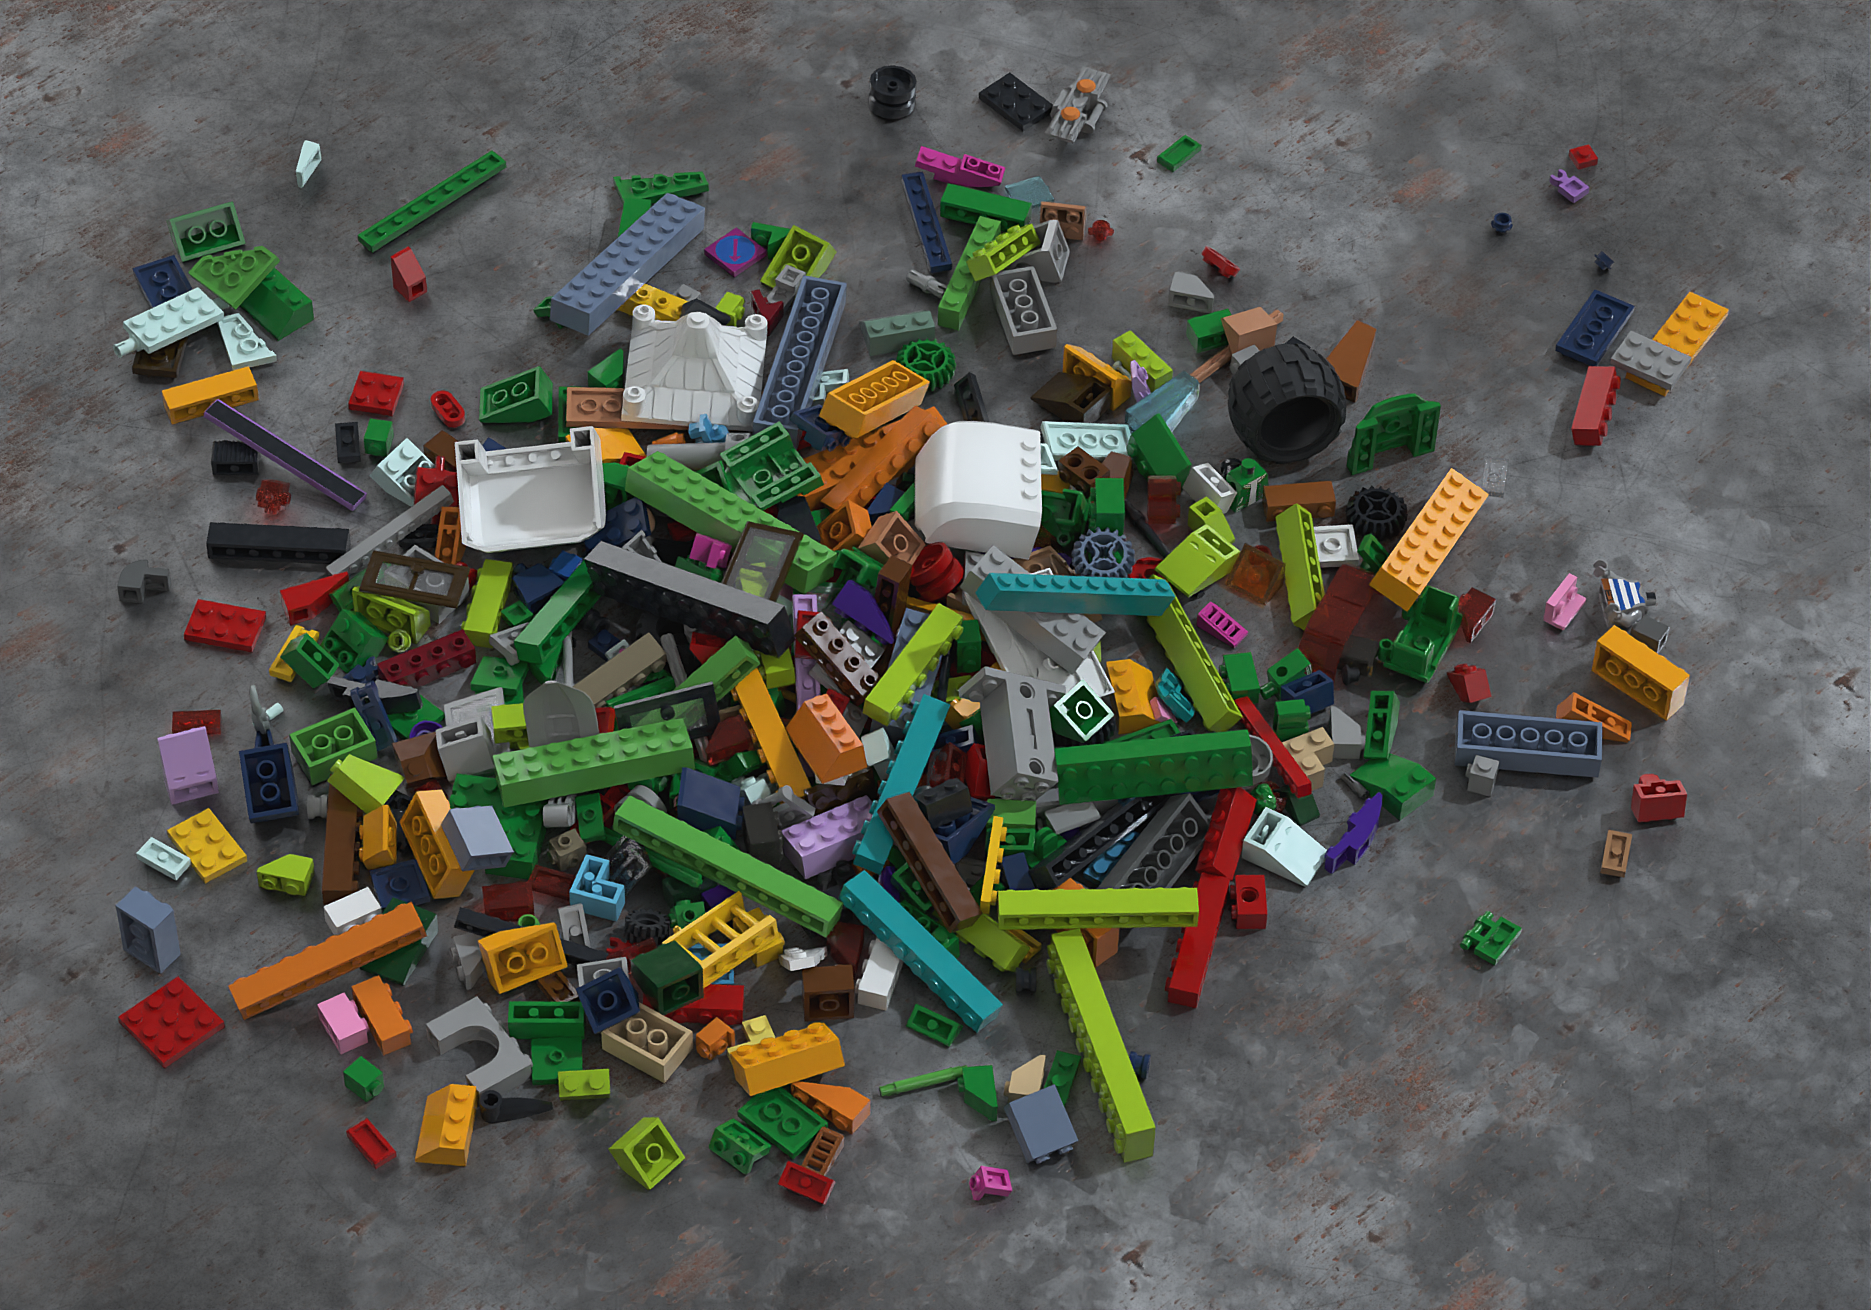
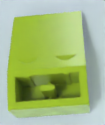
M1206 524L1192 532L1155 570L1189 598L1234 570L1240 550Z

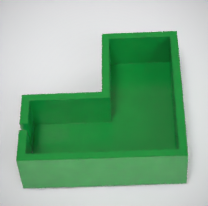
M1095 478V487L1090 488V501H1094V503H1089V517L1091 518H1088V530L1090 529L1093 533H1096V528L1099 527L1101 532H1105V529L1108 527L1110 533L1117 529L1118 536H1122L1125 519L1124 479ZM1117 551L1115 553L1116 562L1120 564L1122 561V557ZM1088 552V564H1090V563L1092 562V558L1090 557L1091 554H1090L1089 552Z
M457 773L449 800L450 808L492 806L514 851L505 867L485 869V874L526 880L534 879L547 830L543 822V807L548 804L549 799L504 808L495 778Z

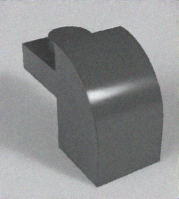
M138 560L128 564L122 570L117 584L119 601L143 603L146 589L170 591L169 569L149 567L148 560Z

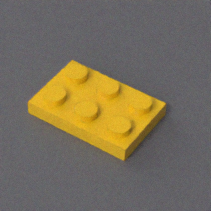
M209 808L167 830L168 837L181 854L190 858L192 868L205 884L247 862V855Z

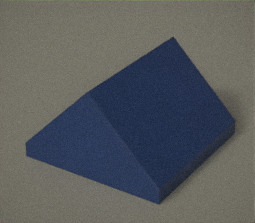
M621 967L576 988L594 1034H598L640 1013L638 993Z

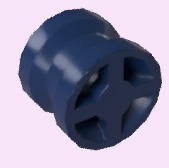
M1131 1051L1129 1059L1135 1074L1139 1075L1141 1079H1147L1151 1055L1145 1054L1142 1056L1138 1055L1137 1052Z

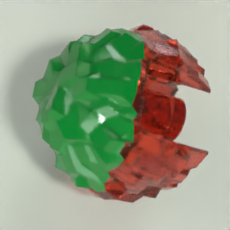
M1260 782L1250 792V795L1257 799L1253 813L1258 817L1265 807L1281 814L1286 806L1288 798H1280L1278 792L1272 791L1273 789L1280 788L1275 782Z

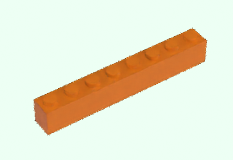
M412 902L400 904L394 910L384 915H376L362 925H354L340 935L328 937L325 942L316 946H308L301 953L284 957L277 964L260 968L253 975L238 978L228 987L243 1019L246 1020L427 937Z

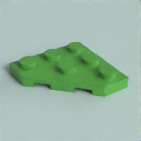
M264 246L254 247V250L249 251L235 250L224 252V255L203 256L188 274L236 310L280 260Z

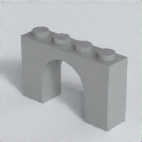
M478 996L426 1024L427 1039L440 1055L462 1043L472 1040L488 1042L498 1050L497 1055L492 1061L466 1075L467 1085L476 1086L479 1106L480 1096L485 1091L494 1090L503 1095L532 1079L531 1068L533 1063L527 1054L523 1055L519 1050L516 1039L508 1036L503 1023L500 1020L496 1021L487 1003L483 1004Z

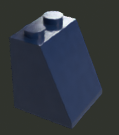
M682 767L677 805L678 820L684 821L700 831L721 826L732 840H736L737 830H742L743 816H739V811H744L745 797H740L741 787L693 769Z

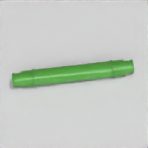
M967 1065L950 1067L896 1082L893 1081V1083L886 1084L885 1086H879L881 1097L893 1094L898 1095L899 1093L955 1080L958 1077H962V1067H967Z

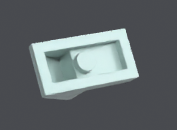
M880 728L862 736L861 740L864 745L867 765H874L882 781L888 779L889 774H886L888 765L891 760L896 761L898 755L894 754L895 749L884 728Z

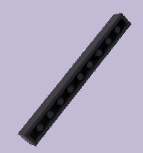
M460 907L454 928L487 937L500 931L523 928V926ZM560 938L568 964L577 966V964L607 960L609 953Z

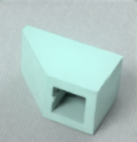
M741 776L731 782L741 787L740 797H745L743 812L746 815L757 816L752 810V802L772 795L765 779L754 778V776L749 778Z

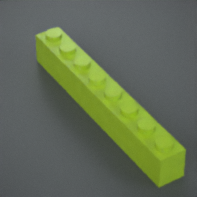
M1153 574L1149 579H1163V578H1160V577H1158V576H1156V575ZM1175 597L1162 616H1147L1146 620L1154 628L1158 642L1165 648V655L1173 663L1175 674L1183 681L1185 685L1184 690L1191 696L1195 710L1201 714L1205 728L1210 732H1226L1243 716L1180 602Z
M1084 888L1080 890L1033 889L998 891L999 930L1198 926L1199 906L1197 888Z

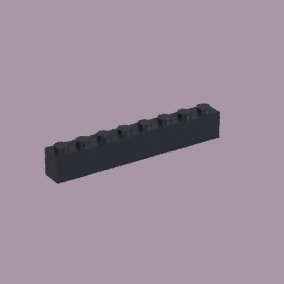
M1180 793L1122 799L1102 814L1101 818L1093 821L1028 870L1038 890H1049L1060 886L1161 809L1171 796H1176Z

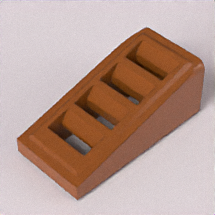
M822 1127L801 1166L826 1176L844 1148V1136L826 1127ZM820 1148H822V1149H824V1150H827V1151H829L830 1153L828 1154V1153H826V1152L820 1150ZM817 1157V1158H819V1159H821V1160H824L825 1163H823V1162H821V1161H819V1160H816V1159H814V1158ZM812 1165L821 1170L820 1172H818L814 1169L809 1168V1166Z

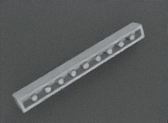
M443 485L328 565L326 567L328 575L332 576L346 571L349 576L355 573L362 566L369 563L373 550L384 552L410 532L416 530L420 525L426 523L430 518L437 515L442 507L450 506L454 502L451 493Z

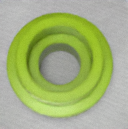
M394 630L388 637V645L394 652L403 653L411 645V637L406 630ZM400 637H402V645L399 643Z

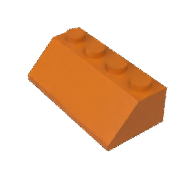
M827 693L804 701L785 729L821 783L824 784L867 768L864 745Z

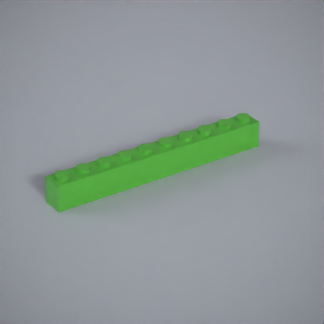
M629 795L615 813L613 830L735 892L740 891L743 896L824 937L828 936L841 917L843 902L835 897L829 896L813 886H809L793 876L787 875L771 865L765 864L751 855L737 850L706 832H702L686 822L680 821L664 811L646 804L642 800Z

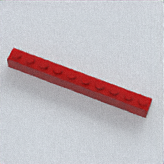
M1245 696L1234 700L1243 716L1240 722L1245 725L1246 730L1248 729L1251 735L1261 738L1269 745L1273 754L1272 766L1283 777L1285 784L1289 785L1291 792L1297 798L1312 794V782L1249 697Z

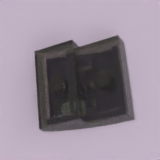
M624 835L603 858L609 860L610 879L608 881L624 885L625 898L652 868L650 858L644 846Z

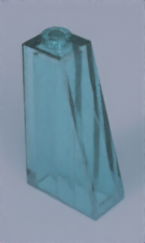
M1182 371L1125 411V425H1128L1129 430L1134 432L1155 414L1160 413L1171 432H1173L1199 398L1200 383L1195 377Z

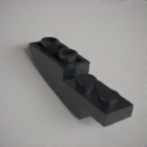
M331 676L327 682L332 699L346 702L348 710L356 708L350 690L356 687H365L366 684ZM378 679L375 681L386 714L410 712L423 707L418 689L395 684L390 681ZM368 696L364 697L365 704L370 703Z

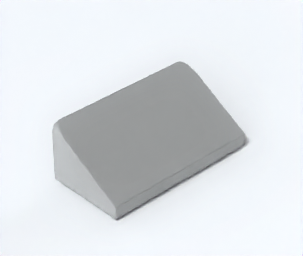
M1092 802L1064 804L1047 810L1044 813L1047 826L1057 835L1101 818Z

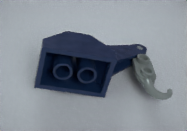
M251 685L250 700L252 709L250 711L255 731H257L255 747L239 751L250 823H257L299 815L297 789L289 747L287 743L274 745L266 709L260 705L256 686ZM268 738L269 746H264V739Z

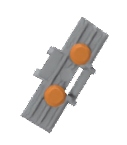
M1083 66L1073 84L1063 88L1050 113L1052 121L1045 135L1073 144L1080 132L1093 133L1095 123L1102 111H1105L1108 106L1107 102L1099 97L1107 85L1111 74ZM1093 109L1090 117L1086 120L1087 114L1082 113V111Z

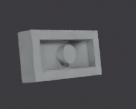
M579 903L557 908L561 927L559 930L561 939L573 941L574 943L591 948L583 905Z

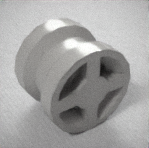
M328 794L321 797L308 795V819H314L316 816L327 819Z

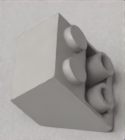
M481 716L436 730L438 751L450 784L455 782L457 773L478 776L494 771L491 731Z

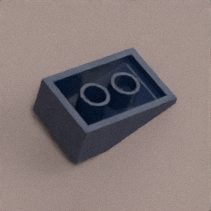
M970 797L973 812L933 829V832L954 864L969 853L993 814L995 804Z

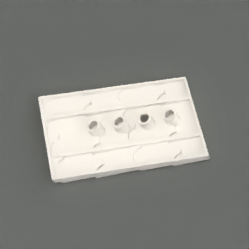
M1050 568L1031 573L1035 575H1053ZM968 593L964 594L974 619H978L980 629L1002 671L1065 685L1066 693L1082 679L1087 682L1099 697L1115 692L1094 651L1089 654L1072 675L991 611L985 610L983 605Z

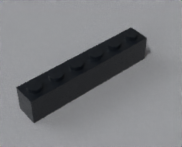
M210 522L206 546L209 559L331 564L350 551L351 542L349 529Z

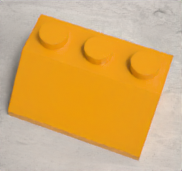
M1069 344L1064 346L1063 373L1095 377L1113 388L1112 406L1110 408L1112 411L1131 397L1132 381L1127 376L1120 374L1110 365L1105 364L1081 347Z
M1131 659L1107 661L1105 674L1115 691L1109 694L1113 713L1115 714L1114 718L1118 734L1133 733L1161 723L1155 720L1150 700L1158 697L1152 671Z
M450 1084L427 1096L415 1162L466 1167L478 1105L476 1086Z

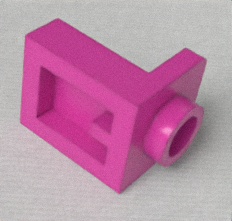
M980 1166L969 1181L973 1200L979 1201L985 1193L1008 1197L1012 1192L1009 1173L1006 1169Z

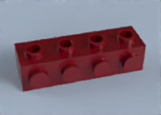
M462 629L377 663L378 678L382 681H390L395 684L417 688L476 664V650Z

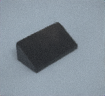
M697 298L684 303L680 314L681 318L691 312L706 313L723 326H726L731 320L730 316Z

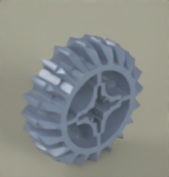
M1097 527L1096 533L1089 529L1087 536L1081 534L1079 541H1076L1074 544L1075 549L1072 550V565L1075 567V573L1088 577L1127 578V574L1132 573V566L1135 564V551L1131 549V541H1126L1125 534L1118 536L1117 529L1113 533H1110L1108 527L1105 529V532H1101V529ZM1087 551L1091 554L1090 557L1092 558L1090 564H1088L1084 556ZM1117 551L1122 557V561L1120 564L1116 562L1115 553Z

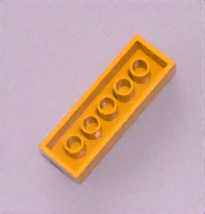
M892 360L829 392L819 417L826 420L829 425L843 430L847 436L857 439L910 411L915 405H921L930 381Z

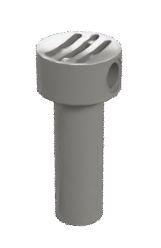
M727 433L724 443L648 445L647 457L659 451L692 471H698L707 465L722 461L725 470L726 465L721 459L720 453L746 440L752 434Z

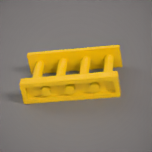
M738 891L667 938L662 944L675 940L702 966L704 989L779 938L776 919L771 915L758 921L745 911L742 893ZM737 916L751 928L739 934L726 923ZM719 930L731 941L723 947H719L707 936ZM696 943H700L712 954L701 961L688 949Z

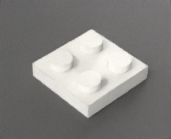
M1353 525L1314 527L1320 568L1358 566L1359 556Z

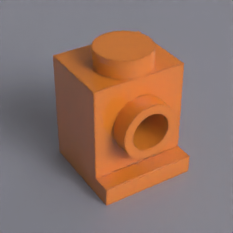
M718 1017L696 1034V1050L698 1054L703 1058H708L710 1061L716 1055H721L727 1049V1046H735V1031Z

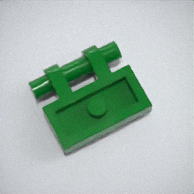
M1486 911L1483 916L1480 915L1475 920L1474 927L1471 930H1467L1463 935L1460 947L1463 950H1468L1470 946L1476 945L1474 954L1495 966L1519 937L1522 928L1503 917L1494 922L1492 921L1494 915L1490 911ZM1482 931H1488L1484 937L1480 935Z

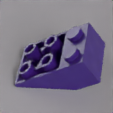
M848 580L832 603V605L837 607L835 612L844 618L852 617L855 619L856 622L854 624L865 632L869 630L876 634L874 638L882 644H895L897 638L873 594L855 581Z

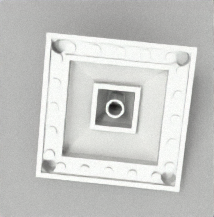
M648 305L636 306L632 316V331L625 390L623 392L621 421L689 426L691 423L699 422L701 414H707L712 426L718 424L726 426L728 430L753 432V421L762 392L768 324L766 318L758 314L750 315L745 320V327L739 328L723 326L714 318L701 312H691L682 316L677 321L655 320V310Z

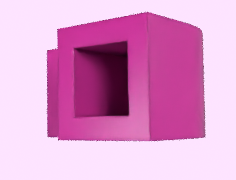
M697 533L689 558L707 563L706 566L714 569L716 566L726 568L732 545Z

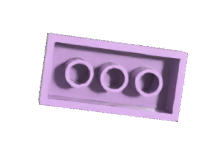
M865 795L781 830L784 854L805 879L836 867V863L839 860H853L856 855L852 854L856 841L862 842L864 837L860 833L865 820L870 821L873 816L869 813L873 802Z

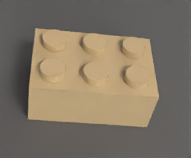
M639 1002L640 1013L601 1032L602 1049L665 1083L693 1049V1033L686 1027Z

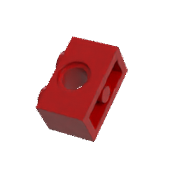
M1235 875L1234 885H1230V899H1234L1235 904H1231V919H1236V929H1266L1268 914L1265 875Z

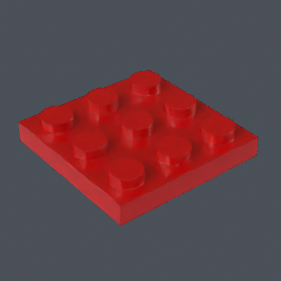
M179 976L118 1016L119 1023L164 1069L225 1028L224 1021Z

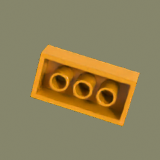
M1615 625L1597 640L1591 670L1666 721L1684 705L1690 675L1685 670L1677 667L1664 656L1659 655L1646 644L1639 642Z
M442 790L416 792L400 820V825L434 899L460 897L475 871H462L441 826L448 811L451 809L449 801Z
M820 1022L812 1023L807 1028L799 1031H787L783 1036L777 1038L769 1037L762 1039L760 1043L755 1045H743L738 1047L736 1051L730 1052L735 1079L749 1096L845 1066L839 1038L825 1023Z

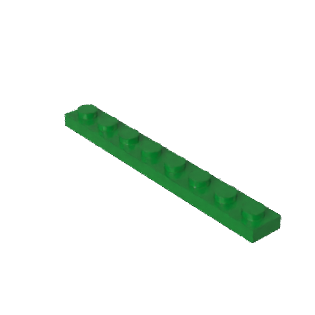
M491 150L358 234V241L373 253L507 168L506 161Z

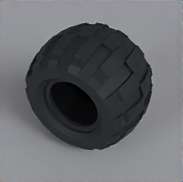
M1285 343L1263 349L1245 360L1238 367L1237 373L1232 376L1229 383L1228 411L1234 430L1243 444L1265 461L1287 464L1309 459L1325 450L1341 433L1340 427L1345 423L1347 406L1342 382L1328 360L1316 350L1308 349L1307 345L1298 343L1290 345Z

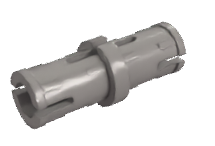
M914 269L908 273L906 278L908 283L921 288L927 294L932 293L941 299L947 289L946 285L934 280V277L925 276Z

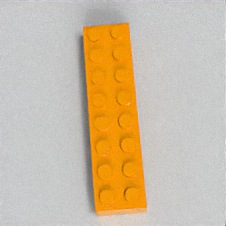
M1451 468L1369 585L1405 611H1408L1489 494Z

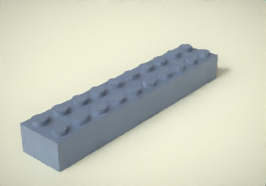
M665 194L551 298L550 320L589 336L704 229L705 207L677 197L674 194Z
M803 275L753 421L752 436L780 421L790 434L793 446L797 450L803 431L791 422L790 418L792 412L812 406L846 304L847 283Z

